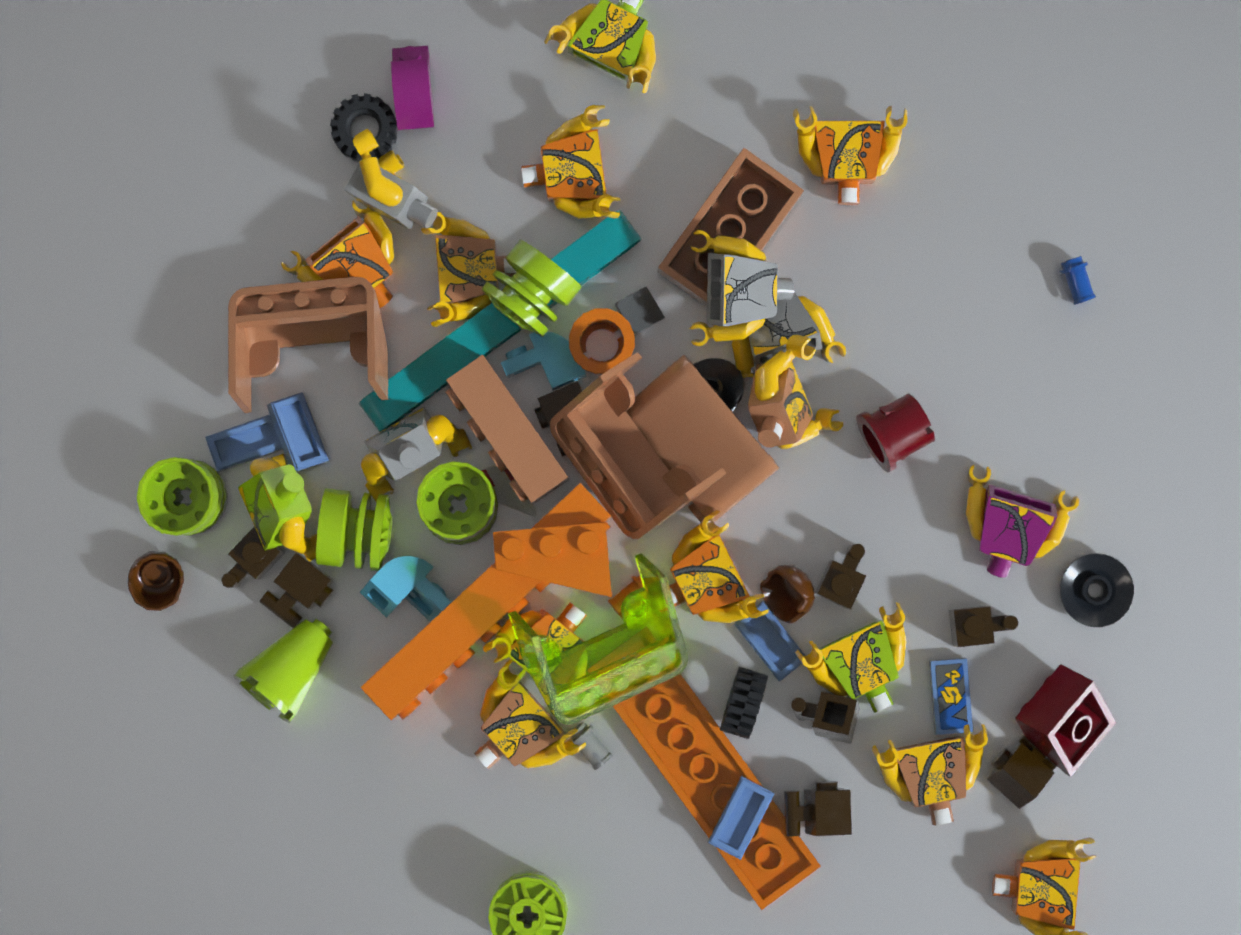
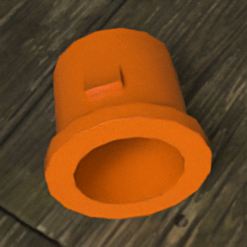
M595 308L583 313L574 322L569 334V349L574 361L583 370L593 374H604L631 357L635 348V334L630 322L620 313L608 308ZM594 331L620 332L621 337L617 339L618 350L611 359L597 361L592 357L588 359L584 355L587 352L586 341Z

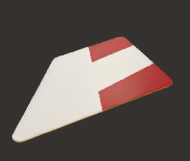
M495 464L482 470L492 484L499 504L533 517L537 516V512L530 500L527 499L522 502L509 483L514 480V477L508 469L501 472Z

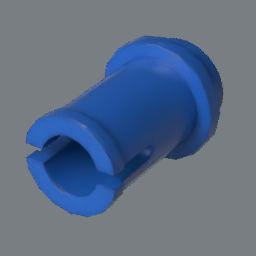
M1082 256L1060 263L1062 270L1059 272L1060 275H1065L1074 305L1096 298L1085 266H1088V262H1083Z

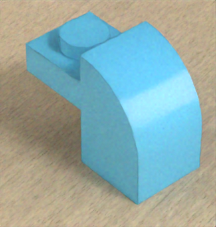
M535 332L529 334L534 348L527 351L524 345L513 349L505 354L507 360L501 362L507 378L541 364L552 390L586 377L585 370L573 359L569 349V341L553 332H547L544 337L539 336Z
M402 556L390 560L360 591L386 618L406 599L431 622L452 602L446 597L445 591L438 584L430 582L426 578L434 566L423 559L413 556Z

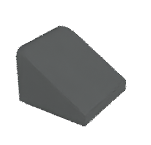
M647 286L615 303L619 313L630 322L635 336L665 318Z

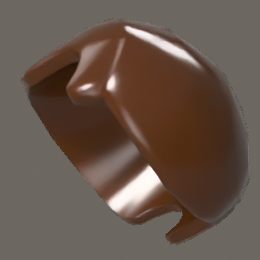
M149 551L137 558L132 564L128 574V590L134 602L146 610L162 611L179 600L184 584V572L177 559L168 553Z
M779 565L768 572V577L760 584V590L765 596L763 599L766 605L781 621L789 624L794 623L807 614L813 606L815 599L813 584L807 574L795 565Z

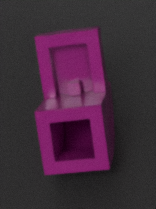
M428 45L392 48V88L398 130L434 127V104Z

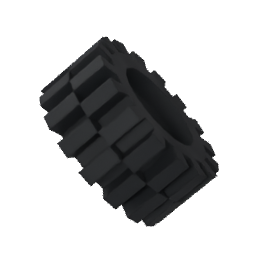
M364 93V96H358V94L351 95V99L346 100L345 98L340 102L342 105L339 109L335 108L333 112L334 118L330 122L332 138L343 155L350 157L352 161H361L362 158L353 144L350 127L356 117L370 115L378 122L379 129L375 139L379 146L369 153L371 157L379 159L385 153L392 150L393 143L396 144L398 138L396 117L390 106L377 96L375 98L371 94Z
M739 667L723 714L720 731L746 739L750 738L760 710L768 675Z

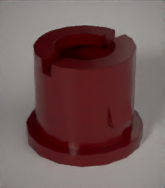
M909 393L886 406L879 407V410L872 414L864 411L856 416L858 428L866 446L876 462L887 473L897 468V461H903L908 455L935 441V434L929 428L931 423L925 411Z

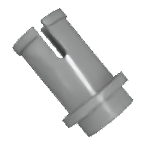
M583 721L575 727L578 732L572 735V741L579 746L586 742V747L580 752L590 762L592 768L597 770L602 766V762L605 764L613 755L592 732L594 727L592 725L587 726Z

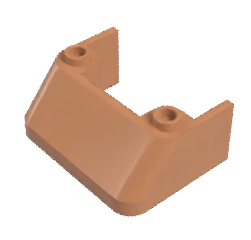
M348 277L246 287L237 290L231 296L228 305V394L244 413L252 412L251 378L268 376L277 369L280 362V348L350 341V353L355 362L361 366L368 367V382L380 400H388L387 342L377 294L371 283L362 277Z
M638 352L600 375L550 421V430L556 442L621 531L632 539H639L727 474L721 468L701 481L697 473L686 465H677L669 471L626 412L635 402V393L632 384L623 374L642 359Z

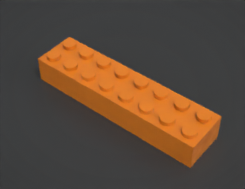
M579 483L531 529L605 522L607 531L611 528L607 523L611 515ZM493 563L360 688L390 720H393L398 715L404 720L422 704L417 698L425 690L431 694L448 679L444 672L452 665L457 669L464 665L475 654L471 648L480 639L487 643L502 628L498 623L507 614L512 618L530 603L525 597L536 588L539 592H542L551 583L496 570V565Z

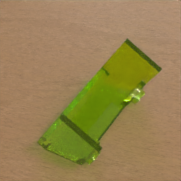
M642 553L636 555L635 559L643 587L631 592L624 599L621 605L624 624L560 653L557 643L551 637L538 635L516 611L509 613L523 662L550 712L562 724L572 725L663 683L679 675L687 665L688 653L667 577Z

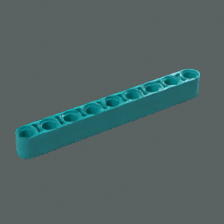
M621 210L616 211L620 213L618 218L607 217L551 260L573 277L581 286L642 240ZM551 299L547 305L552 308L558 303ZM491 303L388 379V400L381 401L376 392L372 391L359 402V405L377 430L381 432L403 419L448 385L446 380L481 355H484V357L488 356L523 329L499 312Z

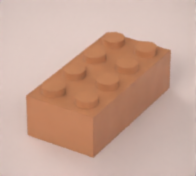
M743 148L661 262L657 272L707 307L708 253L715 252L714 249H709L705 253L693 251L691 247L701 249L707 244V239L704 235H694L693 232L702 230L707 232L711 238L721 235L745 239L763 251L798 202L804 190L753 153Z
M481 355L446 380L451 387L445 391L459 412L465 408L472 418L467 421V424L480 442L487 438L493 447L488 452L489 456L501 472L506 469L510 471L514 480L509 484L522 502L529 499L534 505L569 480L562 467L484 355Z

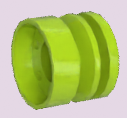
M520 239L505 258L516 271L515 274L510 277L496 270L493 276L505 287L499 290L486 282L481 290L489 297L494 307L517 326L544 337L548 332V328L537 317L541 314L555 323L558 318L547 304L552 299L561 305L568 306L582 287L551 259Z
M172 457L155 463L146 470L139 482L137 492L139 511L148 525L160 533L176 536H191L209 530L220 520L225 511L227 501L225 483L217 470L204 461ZM182 490L192 491L189 495V498L192 500L191 504L181 503L184 499V496L181 494Z
M453 461L438 465L426 474L418 488L416 503L420 518L434 536L448 544L466 545L477 542L489 533L497 519L498 501L495 490L484 473L469 463ZM456 498L458 501L466 498L467 500L464 504L468 509L464 513L459 510L454 514L451 513L454 509L451 504L453 499Z
M325 488L318 520L316 563L318 565L342 567L347 551L354 552L355 569H363L366 553H369L370 570L379 571L389 551L392 516L389 495L379 494L375 510H371V493H364L359 508H353L351 491Z
M525 871L513 874L500 884L491 900L488 919L492 934L562 935L565 930L568 911L565 893L555 880L544 873ZM524 906H531V911L538 913V916L533 917L532 924H525V919L518 917V914L523 913Z

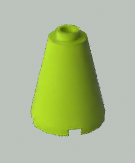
M305 619L239 668L234 674V678L242 680L239 684L268 710L274 707L280 710L281 713L278 717L290 723L296 716L333 645V641L329 638L332 631L318 619H315L313 622Z

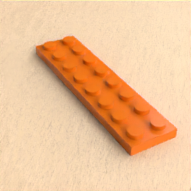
M647 627L587 670L708 838H710L741 776L762 786L723 731H720L718 724ZM771 800L741 860L717 848L761 910L821 867L799 836H786L785 816L773 800Z

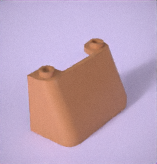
M684 354L635 396L633 406L626 411L669 471L677 465H686L694 470L699 479L703 481L719 469L723 468L726 475L693 499V503L688 506L701 523L706 516L715 510H719L720 513L713 518L715 523L780 469L774 459L761 447L760 443L752 436Z

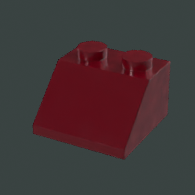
M1062 664L1057 667L1052 675L1045 679L1040 689L1029 702L1023 705L1015 717L1025 737L1070 777L1116 724L1094 681Z

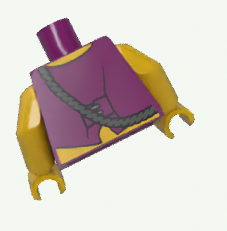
M974 465L970 467L968 480L973 486L968 489L966 517L972 537L979 541V551L991 555L986 569L990 574L1005 578L1008 576L1012 562L1029 566L1034 558H1042L1060 544L1070 519L1067 514L1079 505V498L1077 496L1072 498L1070 507H1066L1062 502L1065 490L1055 495L1053 503L991 484L988 485L986 490L984 485L990 479V468L987 466L986 477L979 480L973 475Z

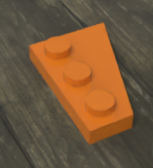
M605 522L493 532L496 570L612 597Z

